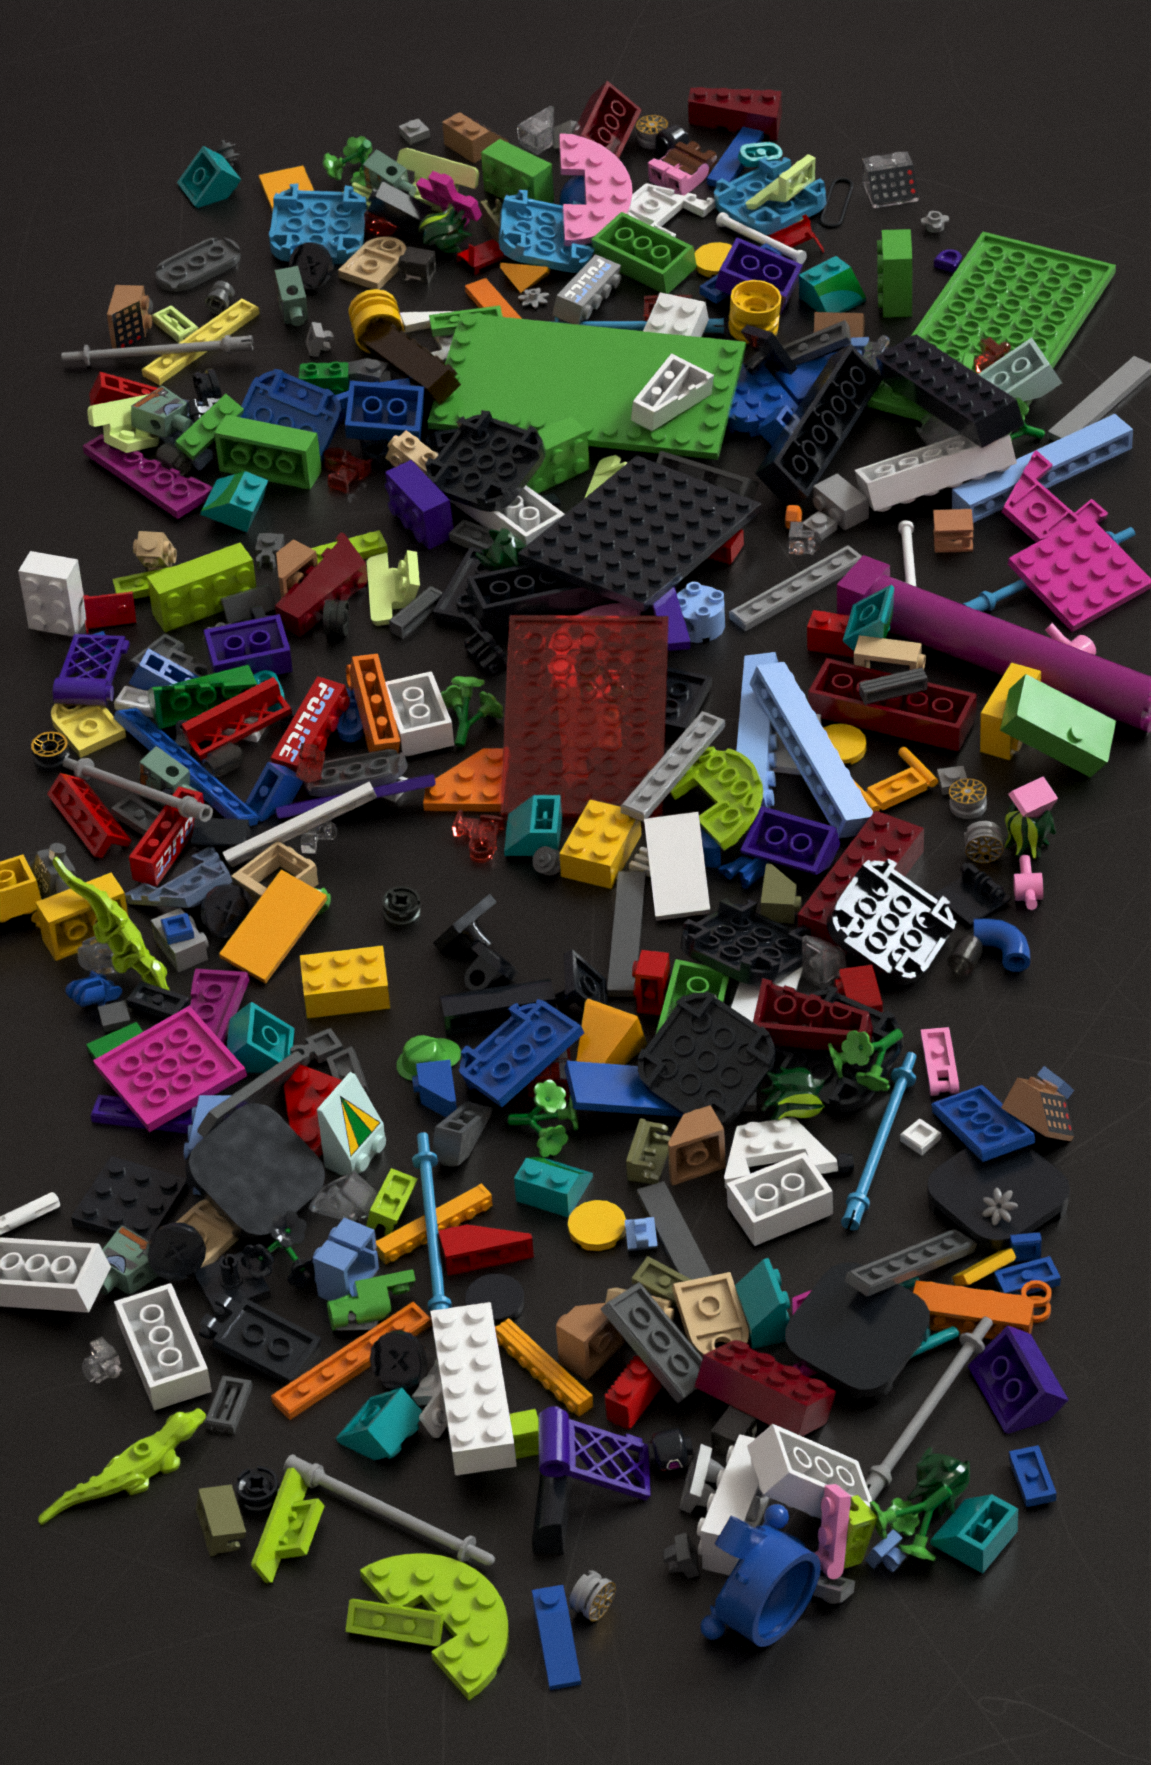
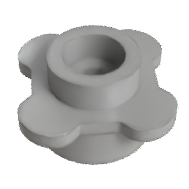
M930 211L926 218L921 219V224L926 225V229L933 233L942 231L944 223L949 222V217L942 215L938 211Z

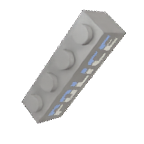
M595 254L559 292L552 315L577 325L584 319L587 320L592 310L598 309L603 298L607 299L611 290L618 287L621 280V275H619L621 265Z

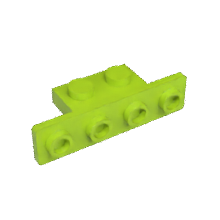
M287 1468L251 1563L252 1568L265 1583L273 1582L281 1559L307 1555L324 1509V1505L318 1498L303 1501L308 1486L305 1485V1481L294 1468Z

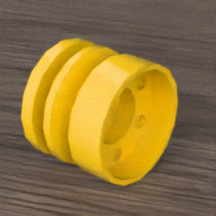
M749 280L737 284L732 290L728 323L730 334L735 339L749 344L741 330L746 325L772 332L776 336L781 306L779 290L774 285L760 280Z
M379 289L367 290L358 294L351 301L348 309L349 320L353 328L355 341L363 351L370 353L359 337L379 318L387 324L392 322L399 331H404L397 301L387 291Z

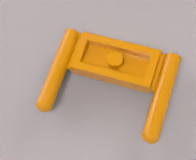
M901 747L898 754L911 768L867 787V791H864L855 782L873 813L880 809L883 811L926 791L928 786L935 787L938 784V779L906 747Z

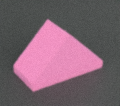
M1044 777L1021 786L1008 794L1022 816L1040 819L1046 810L1050 811L1058 799Z

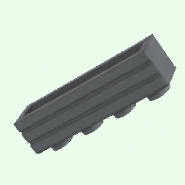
M432 586L423 591L422 594L389 620L390 632L402 639L433 614V610L443 592Z
M923 668L912 669L859 683V695L864 705L928 690V677Z

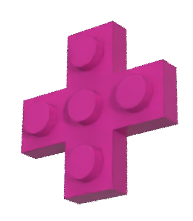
M432 171L428 180L420 178L416 183L422 199L439 205L443 212L447 210L449 204H452L454 211L456 210L458 213L461 210L465 211L462 220L467 218L464 228L470 222L469 219L477 222L482 216L477 200L472 196L466 197L459 194L454 186L453 179L449 175Z

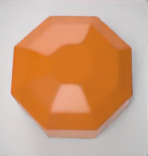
M788 505L785 527L798 530L802 522L801 508L797 505Z

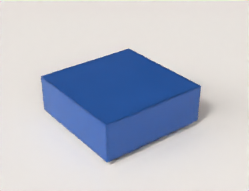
M187 913L160 920L168 945L195 938Z
M1040 1232L1010 1235V1249L1012 1248L1016 1256L1012 1262L1041 1259L1042 1240Z

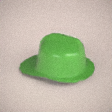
M425 1035L415 1036L408 1040L403 1047V1053L397 1060V1071L404 1079L412 1081V1076L417 1075V1063L450 1059L452 1067L460 1060L461 1050L455 1042L445 1038H434Z

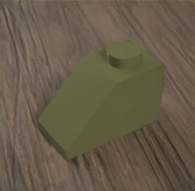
M766 864L760 903L761 915L777 923L794 924L795 913H799L801 910V896H796V884L772 864Z

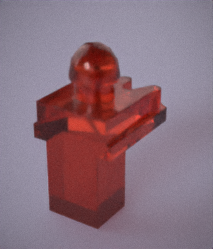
M991 337L986 340L984 338L980 340V348L983 354L974 358L975 370L980 373L1004 357L1011 350L1010 343L1002 342L998 345Z
M301 743L296 776L301 781L307 783L316 782L322 779L321 774L325 752L320 751L317 745Z

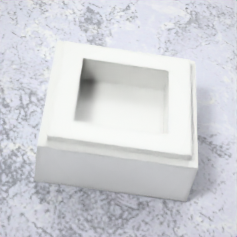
M920 1118L900 1134V1141L920 1155L926 1153L941 1140V1132Z

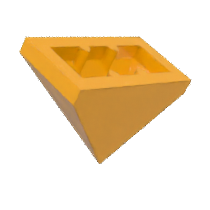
M500 264V268L520 293L551 275V269L544 266Z

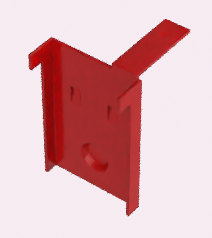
M806 214L802 216L803 220L768 235V237L791 248L814 238L824 253V248L811 231V222Z
M492 239L474 247L469 244V249L457 253V262L461 261V258L466 260L470 266L475 267L476 275L479 273V269L503 260L507 256L500 250L499 243Z
M133 591L88 597V595L83 596L86 620H84L86 634H88V629L137 623Z

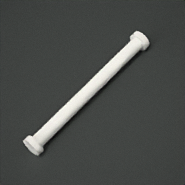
M724 212L720 213L716 218L718 226L728 227L763 245L767 243L797 263L803 264L806 260V252L802 250L797 251L729 218V215Z
M906 520L898 525L899 533L902 535L905 582L916 586L912 543L914 526L911 521Z

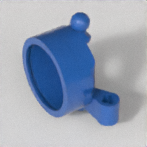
M773 1504L769 1506L764 1513L765 1521L763 1525L756 1526L755 1528L734 1516H730L714 1543L726 1553L739 1558L717 1596L715 1606L710 1605L711 1615L706 1616L701 1621V1633L707 1639L715 1640L720 1638L724 1634L726 1624L757 1646L771 1645L792 1628L810 1602L820 1576V1559L815 1553L807 1549L802 1541L785 1531L778 1530L783 1528L789 1520L788 1511L783 1505Z

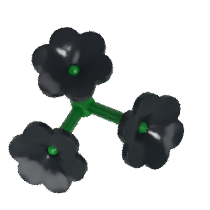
M288 1211L284 1215L278 1214L274 1217L272 1221L274 1227L271 1229L270 1234L276 1241L267 1249L261 1244H256L255 1246L246 1245L243 1248L244 1256L241 1258V1263L249 1270L253 1277L257 1278L261 1275L268 1277L271 1275V1266L274 1264V1258L271 1253L280 1247L285 1249L293 1261L291 1274L287 1278L289 1284L295 1285L297 1289H303L308 1284L315 1283V1269L312 1258H306L304 1261L298 1259L291 1248L293 1244H301L304 1241V1231L307 1228L305 1220L298 1218L297 1213L294 1211Z

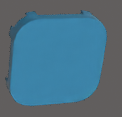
M767 157L758 160L759 168L731 182L721 178L716 182V189L714 191L715 208L720 213L724 212L729 215V218L764 235H771L803 220L802 216L805 214L809 218L824 209L826 205L825 182L820 178L810 183L787 202L768 200L757 209L747 208L745 203L776 180L783 172L791 168V160L783 157L782 161L769 162Z
M289 184L290 189L282 191L280 194L275 193L269 242L270 250L276 258L289 262L290 256L297 246L307 242H316L323 245L329 251L333 264H344L364 245L367 218L366 198L354 192V187L345 185L344 192L299 190V184Z
M519 190L516 195H506L500 212L498 243L500 250L507 257L521 263L544 266L571 273L579 272L591 260L595 249L592 243L584 245L572 243L571 246H564L563 206L527 198L528 190ZM573 200V202H572V204H577V205H581V204H582V203L577 202V201H574V200Z

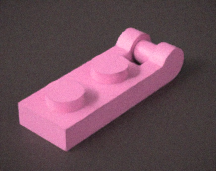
M949 1027L922 1029L921 1042L930 1096H939L941 1092H950V1095L958 1094L959 1082ZM948 1077L946 1081H938V1078Z
M837 1484L825 1485L824 1497L821 1500V1527L818 1530L819 1550L815 1552L820 1559V1570H823L824 1574L830 1579L839 1578L844 1570L851 1496Z

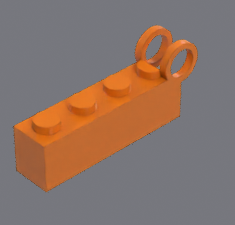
M378 653L352 657L351 664L346 665V680L349 690L354 691L369 752L392 749L397 750L398 753L401 741Z
M916 1280L913 1293L925 1301L930 1312V1330L943 1331L955 1326L959 1330V1334L972 1333L980 1320L986 1316L993 1321V1325L984 1338L994 1339L1007 1325L1031 1334L1033 1323L1043 1322L1051 1314V1305L1049 1303L1052 1293L1051 1288L1048 1284L1039 1280L1029 1281L1024 1284L1021 1289V1295ZM1031 1288H1041L1047 1295L1044 1298L1041 1296L1028 1297L1026 1292ZM1044 1306L1046 1308L1043 1314L1034 1315V1307Z

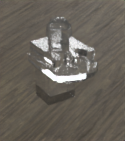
M885 335L881 336L877 340L878 342L868 341L864 347L865 353L863 357L876 371L878 364L875 357L889 348L890 341Z
M791 522L789 554H796L798 556L802 554L813 555L814 551H817L820 547V534L816 530H803V522Z
M328 821L303 833L301 836L302 853L316 854L318 839L333 840L337 835L336 825Z
M103 1336L90 1342L92 1355L85 1358L82 1363V1373L86 1379L99 1384L108 1377L112 1379L117 1378L120 1375V1371H122L117 1351L112 1345L108 1344Z

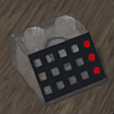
M907 151L862 158V182L873 208L919 201L914 167Z

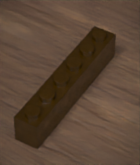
M379 318L359 337L373 356L382 362L389 363V367L403 378H409L412 385L424 387V393L439 405L461 386L460 382L456 379L458 373L449 364L445 365L437 355L433 356L426 347L422 348L415 339H410L403 330L399 331L392 322L387 324Z

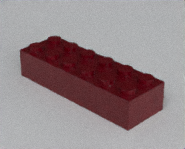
M826 658L808 691V703L816 714L821 715L822 719L959 752L976 719L977 694L928 682V690L864 705L859 695V683L893 674Z
M874 811L798 913V927L805 925L811 929L810 937L815 940V944L848 955L847 951L832 940L827 930L826 920L829 912L854 875L867 860H870V862L875 860L885 862L887 859H890L897 863L894 870L905 877L924 852V828Z

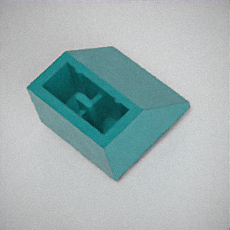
M533 795L508 814L504 856H534L535 852L544 846L559 851L562 825L560 795Z
M769 1258L763 1259L735 1285L748 1325V1339L752 1349L785 1342V1329L790 1320L786 1310L790 1309L788 1294L786 1291H781L780 1273L778 1269L772 1268Z
M992 1494L965 1499L955 1510L956 1514H952L930 1540V1545L984 1573L1018 1532V1508Z

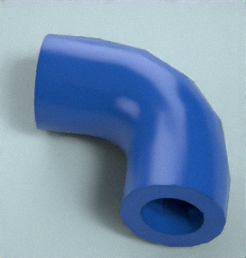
M974 919V947L989 946L1000 949L1002 951L1003 966L1009 971L1020 972L1030 966L1028 942L1017 927L1003 920Z

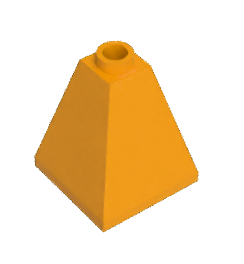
M591 999L586 1000L581 1026L584 1034L579 1039L576 1061L625 1065L639 1054L642 1048L645 1049L647 1042L638 1016Z

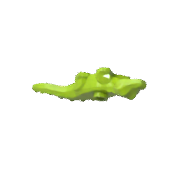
M58 857L53 858V865L62 880L91 905L98 920L93 926L96 940L101 944L107 943L113 952L111 959L114 969L119 973H125L127 969L132 967L141 975L145 983L170 991L165 980L167 976L166 967L149 954L140 931L129 919L127 913L118 906L116 901H113L108 896L106 891H101L93 884L85 883L80 878H76Z
M198 1408L188 1413L178 1412L169 1416L163 1429L137 1441L122 1454L112 1458L98 1476H92L88 1482L84 1484L79 1483L76 1488L65 1492L63 1496L39 1516V1524H45L63 1510L84 1501L101 1498L126 1490L130 1495L147 1491L150 1477L159 1471L166 1474L179 1468L180 1458L176 1456L174 1449L182 1441L188 1440L194 1434L196 1429L206 1419V1414Z

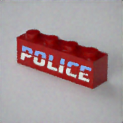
M317 676L270 757L272 763L290 768L301 778H304L307 772H312L316 758L320 752L324 751L328 737L331 732L336 730L343 711L345 712L349 707L350 697L348 696L346 685Z
M179 786L172 795L181 799L191 796L197 802L204 804L203 793ZM165 805L129 856L132 879L157 887L192 837L195 818H185L179 814L177 808Z

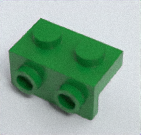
M311 362L300 364L299 379L323 389L327 388L335 395L349 391L348 362Z

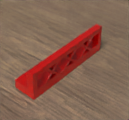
M272 677L182 724L186 742L201 761L292 714V709L282 697L279 683ZM279 703L282 709L276 712L267 711L268 707ZM251 716L259 717L258 721L253 724L244 723L245 719ZM228 728L236 729L235 733L230 736L221 735L222 731ZM204 740L213 741L210 746L203 750L197 745Z
M63 773L58 775L47 795L95 857L103 858L111 844L128 847L132 840L86 780Z

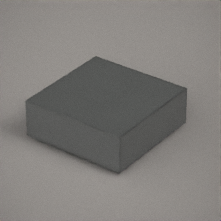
M125 1001L98 1006L104 1033L131 1025Z

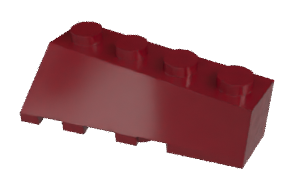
M342 532L335 538L337 541L332 549L327 547L321 554L323 559L316 567L310 566L307 569L301 584L295 583L275 605L276 615L280 614L281 621L285 624L286 630L299 637L311 630L323 619L326 599H331L335 602L348 600L349 597L368 583L366 562Z
M762 978L753 1023L759 1027L763 1026L770 1033L775 1046L829 1051L828 1043H832L837 1052H843L842 1043L847 1040L848 1032L853 1030L866 1032L871 1043L873 1026L869 1012L836 1001L834 1003L821 999V996L814 994L809 996L796 992L795 988L786 985L781 987L773 984L771 980Z

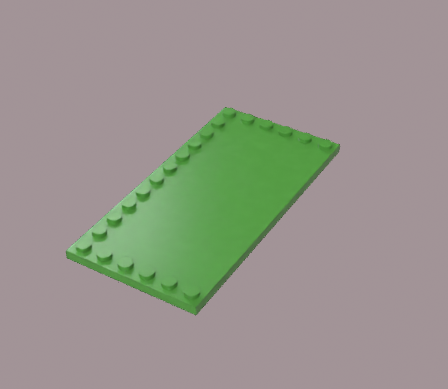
M982 232L911 336L917 334L957 361L962 362L965 352L975 355L972 371L977 374L1030 338H1033L1052 368H1054L1116 273V265ZM883 380L868 402V407L954 430L887 385ZM1032 400L1024 401L1023 403L1029 407Z
M460 313L445 365L449 364L458 373L456 379L460 382L461 386L441 405L435 401L433 402L427 422L428 429H457V421L462 416L467 419L474 415H480L481 410L490 411L492 418L528 430L530 426L541 430L571 416L587 430L588 446L658 454L660 451L677 456L718 460L746 352V342ZM671 354L714 375L711 395L655 430L651 431L631 420L634 399Z

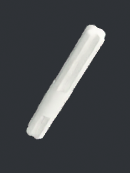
M51 1192L0 1216V1235L58 1209L60 1202L56 1194Z

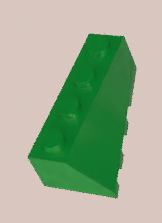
M245 665L166 686L151 687L148 690L150 709L158 729L174 726L180 720L188 721L257 685L250 666Z

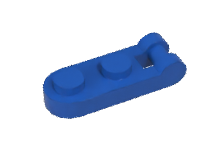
M346 688L350 697V704L345 712L343 711L339 718L337 732L340 740L353 743L362 738L364 730L354 691Z

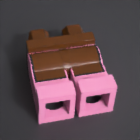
M694 141L687 145L678 142L675 148L670 149L660 160L654 158L648 162L649 181L660 187L673 189L674 194L685 196L709 176L712 167L717 163V154L710 149L702 153L701 147Z

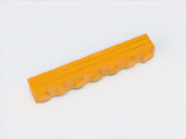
M481 1183L436 1208L438 1231L457 1227L460 1223L472 1219L480 1212L487 1211L493 1206L492 1194ZM425 1215L376 1241L377 1247L375 1250L384 1264L396 1261L400 1256L412 1252L420 1245L427 1244Z
M508 1318L505 1322L495 1327L497 1344L499 1346L502 1345L511 1357L516 1358L523 1368L529 1370L533 1378L542 1382L544 1388L550 1390L558 1401H562L570 1412H574L580 1417L593 1408V1395L514 1322Z

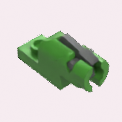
M413 1269L355 1281L353 1285L354 1296H351L350 1293L338 1299L328 1301L327 1309L332 1330L336 1332L369 1331L377 1326L378 1321L384 1320L391 1313L388 1292L392 1291V1295H399L409 1292V1287L414 1286L416 1280Z

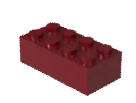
M606 81L590 96L572 134L587 138L604 146L619 159L642 109L610 82Z
M733 1340L704 1354L694 1386L770 1426L774 1424L799 1436H804L827 1423L836 1391L826 1387L827 1385L823 1381L810 1379L800 1374L799 1369L792 1366H784L776 1362L773 1356L766 1353H758L750 1349L747 1343L739 1340Z

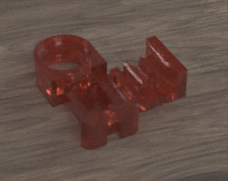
M337 447L328 448L324 451V466L327 469L336 471V473L328 475L329 487L347 493L349 491V483L357 477V474L358 480H361L372 471L371 459L368 461L351 456L350 451Z
M458 810L452 825L453 836L467 835L471 838L469 854L473 861L482 863L492 859L497 848V833L499 829L504 830L503 818L483 814L480 816L479 821V819L463 817V810ZM481 846L488 848L484 852L475 851L477 847Z

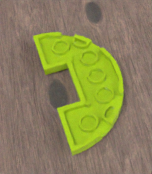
M708 747L669 794L676 800L698 785L713 800L715 805L699 815L700 826L725 851L738 842L739 838L748 830L756 818L763 799V784L754 764L745 755L732 749L719 751L715 747ZM656 762L655 764H653L652 766H650V767L648 768L649 772L654 768V766H655L658 762Z
M421 1553L385 1558L360 1569V1576L384 1604L413 1608L423 1602L430 1611L444 1613L443 1626L454 1638L431 1651L432 1659L468 1700H471L488 1686L496 1676V1670L502 1659L506 1656L509 1628L503 1600L486 1577L458 1560L441 1555Z

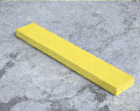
M240 299L180 343L219 341L225 335H231L260 314L259 307L244 299ZM207 351L161 355L142 369V375L161 385Z

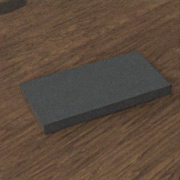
M640 1282L613 1298L601 1308V1311L677 1403L698 1390L694 1386L703 1358Z

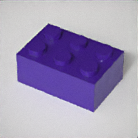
M736 238L719 269L715 289L731 295L733 288L744 281L760 280L774 285L781 294L779 313L781 316L798 283L803 265Z
M412 460L386 471L387 483H385V488L389 494L390 502H388L390 512L394 516L397 515L401 519L403 526L406 529H410L419 543L422 542L429 550L450 540L449 533L454 529L450 501Z

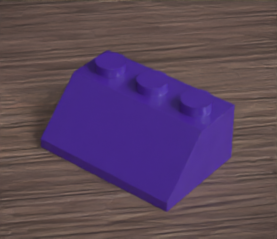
M280 614L204 630L213 674L245 665L250 666L253 675L263 670L272 671L276 675L293 672L291 651Z
M761 806L740 851L749 856L817 875L831 866L840 847V841L836 827Z
M1008 1325L990 1342L983 1353H980L968 1365L1005 1433L1009 1434L1049 1421L1069 1401L1032 1335Z

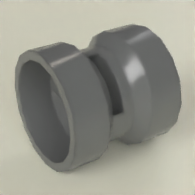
M225 281L215 282L205 299L207 309L215 314H221L225 311L235 295L234 288Z

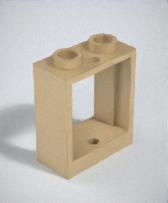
M859 635L854 651V665L870 668L871 660L909 665L910 670L923 668L924 670L926 655L922 654L921 643Z
M276 841L231 876L232 885H237L246 890L253 899L255 906L267 889L259 882L277 868L282 867L296 876L297 879L314 888L318 885L317 867L312 860L304 858L296 853L293 848Z

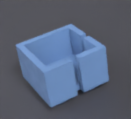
M343 1218L339 1225L330 1231L328 1240H326L322 1247L316 1249L312 1258L318 1297L332 1301L350 1293L351 1296H354V1282L372 1278L379 1269L378 1254L375 1250L377 1246L374 1229Z

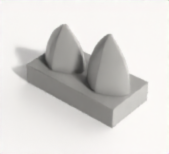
M701 1444L690 1459L679 1509L691 1513L696 1505L707 1507L710 1494L716 1493L705 1481L717 1483L719 1471L721 1469L725 1470V1468L710 1458L712 1448Z

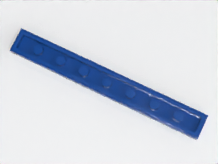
M137 708L115 712L114 720L149 751L157 746L188 768L190 771V786L203 793V799L226 819H246L249 821V826L257 825L259 816L161 729H158Z

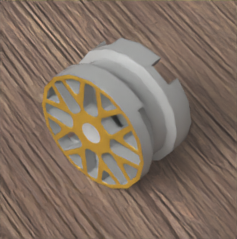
M648 115L640 118L636 122V130L638 131L637 143L643 148L656 149V135L659 131L668 127L667 120L658 115Z
M961 779L954 782L949 788V808L954 815L963 819H974L984 814L987 809L986 787L982 782L975 779Z
M978 821L967 827V832H964L965 853L969 859L978 863H989L997 860L1002 855V830L997 824L990 821ZM984 855H989V859H985Z
M589 1570L588 1574L590 1575L583 1574L575 1584L570 1595L569 1607L577 1613L583 1612L585 1618L590 1621H597L611 1605L616 1586L611 1580L607 1578L602 1579L599 1573Z

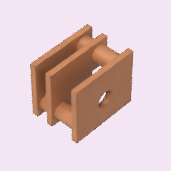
M972 509L933 510L935 553L973 551Z

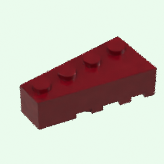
M690 88L688 98L689 124L714 129L723 126L728 131L735 133L741 130L742 127L764 131V134L769 135L771 140L778 139L782 116L781 91L770 89Z

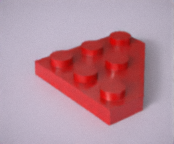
M300 1064L284 1084L289 1125L319 1158L323 1150L317 1109L342 1080Z

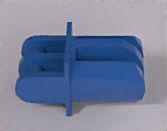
M94 971L90 972L89 977L72 981L65 988L67 996L81 1007L94 1004L102 1006L107 1001L119 998L122 994L121 987L114 986V982L107 980L104 974H96Z

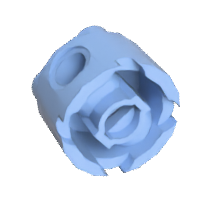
M698 582L688 583L685 589L677 593L690 641L701 643L703 638L708 637L709 641L714 640L725 629L724 593L712 587L703 586Z

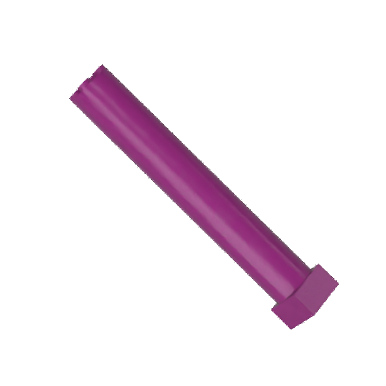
M865 555L856 562L837 584V614L850 615L853 604L892 585L894 587V604L890 630L888 632L913 642L921 643L923 646L1001 676L1005 674L1011 663L1041 671L1042 683L1111 719L1147 733L1151 732V676L890 577V565Z

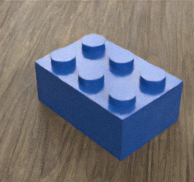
M350 381L345 421L346 438L374 441L386 439V442H390L395 435L399 437L407 430L420 440L424 409V387Z

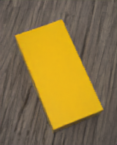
M1012 1248L998 1251L952 1276V1279L956 1286L970 1285L1014 1261L1016 1256Z

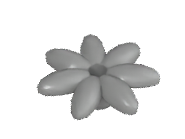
M540 288L525 290L526 295L519 296L518 299L524 301L522 306L526 307L532 304L533 308L536 309L538 303H548L545 298L549 296V293H540Z
M995 1188L993 1192L994 1199L990 1197L983 1198L984 1203L990 1207L983 1211L982 1216H992V1224L994 1226L998 1224L1001 1217L1005 1221L1010 1222L1011 1217L1008 1210H1014L1018 1207L1016 1203L1008 1202L1013 1192L1010 1190L1002 1195L1000 1189Z

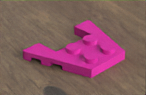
M1037 450L1032 454L1019 481L1006 501L1002 513L1036 543L1088 514L1096 523L1104 521L1107 518L1108 512L1093 499L1089 500L1074 513L1038 482L1040 478L1051 470L1053 464Z

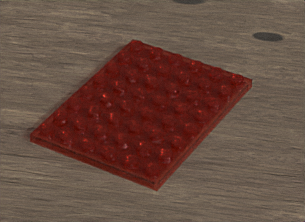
M510 615L501 817H508L510 812L533 795H560L562 817H580L589 800L621 807L624 801L665 755L668 616ZM663 801L648 818L662 817Z

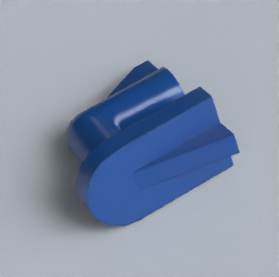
M740 856L734 862L723 865L718 870L719 873L725 875L728 879H732L739 873L742 887L747 889L765 874V867L768 861L756 857L752 859L747 856Z

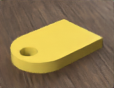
M54 704L52 707L51 718L54 728L67 738L68 745L80 758L126 737L125 729L114 720V716L105 706ZM70 706H76V708L67 709Z

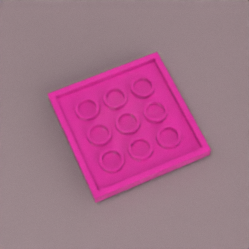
M1089 514L1011 556L1008 560L1010 568L1071 632L1151 589V578Z
M190 1006L93 1060L97 1071L149 1132L196 1106L199 1095H215L247 1076L244 1066Z

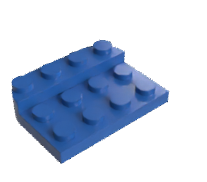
M742 364L726 429L732 434L736 430L739 432H750V437L759 436L761 434L757 429L767 415L785 404L795 412L798 405L764 365L755 375H751Z
M274 369V371L262 374L259 378L256 376L252 381L241 405L244 413L240 417L317 433L322 463L339 423L343 424L345 407L329 389L320 388L288 375L282 370Z
M537 999L536 1003L526 1004L519 1007L518 1003L513 1004L508 1008L511 1017L474 1050L466 1046L460 1054L463 1058L460 1063L459 1072L470 1090L475 1088L500 1107H503L584 1034L581 1025L543 1000Z

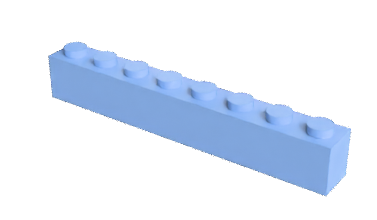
M1113 414L1038 449L1037 451L1053 464L1051 470L1040 478L1038 482L1047 489L1132 449L1133 429L1116 414ZM1034 451L1016 459L1017 464L1011 465L1006 471H993L987 473L986 477L982 479L971 480L953 488L952 509H972L973 523L1002 510Z
M775 652L746 655L744 657L736 750L750 759L761 777L763 784L761 806L767 808L774 806L772 787L776 786V778L773 769L777 768V757L774 750H778L779 743L777 734H775L777 731L749 683L757 665L780 663Z
M785 662L757 665L749 684L829 824L837 828L839 838L856 836L873 814L872 809L867 805L861 790L853 781L849 770L839 757L838 751L828 738L827 732L821 726L816 713L810 707L805 694L800 690Z

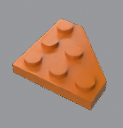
M483 748L435 779V786L425 788L424 811L504 812L510 749Z

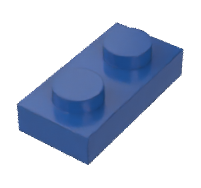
M1050 1256L994 1271V1281L1000 1293L1021 1295V1289L1024 1284L1033 1280L1043 1281L1050 1288L1061 1285V1277ZM1031 1288L1026 1292V1295L1042 1291L1043 1289Z
M1039 1445L1009 1451V1462L1026 1507L1056 1501L1057 1493Z

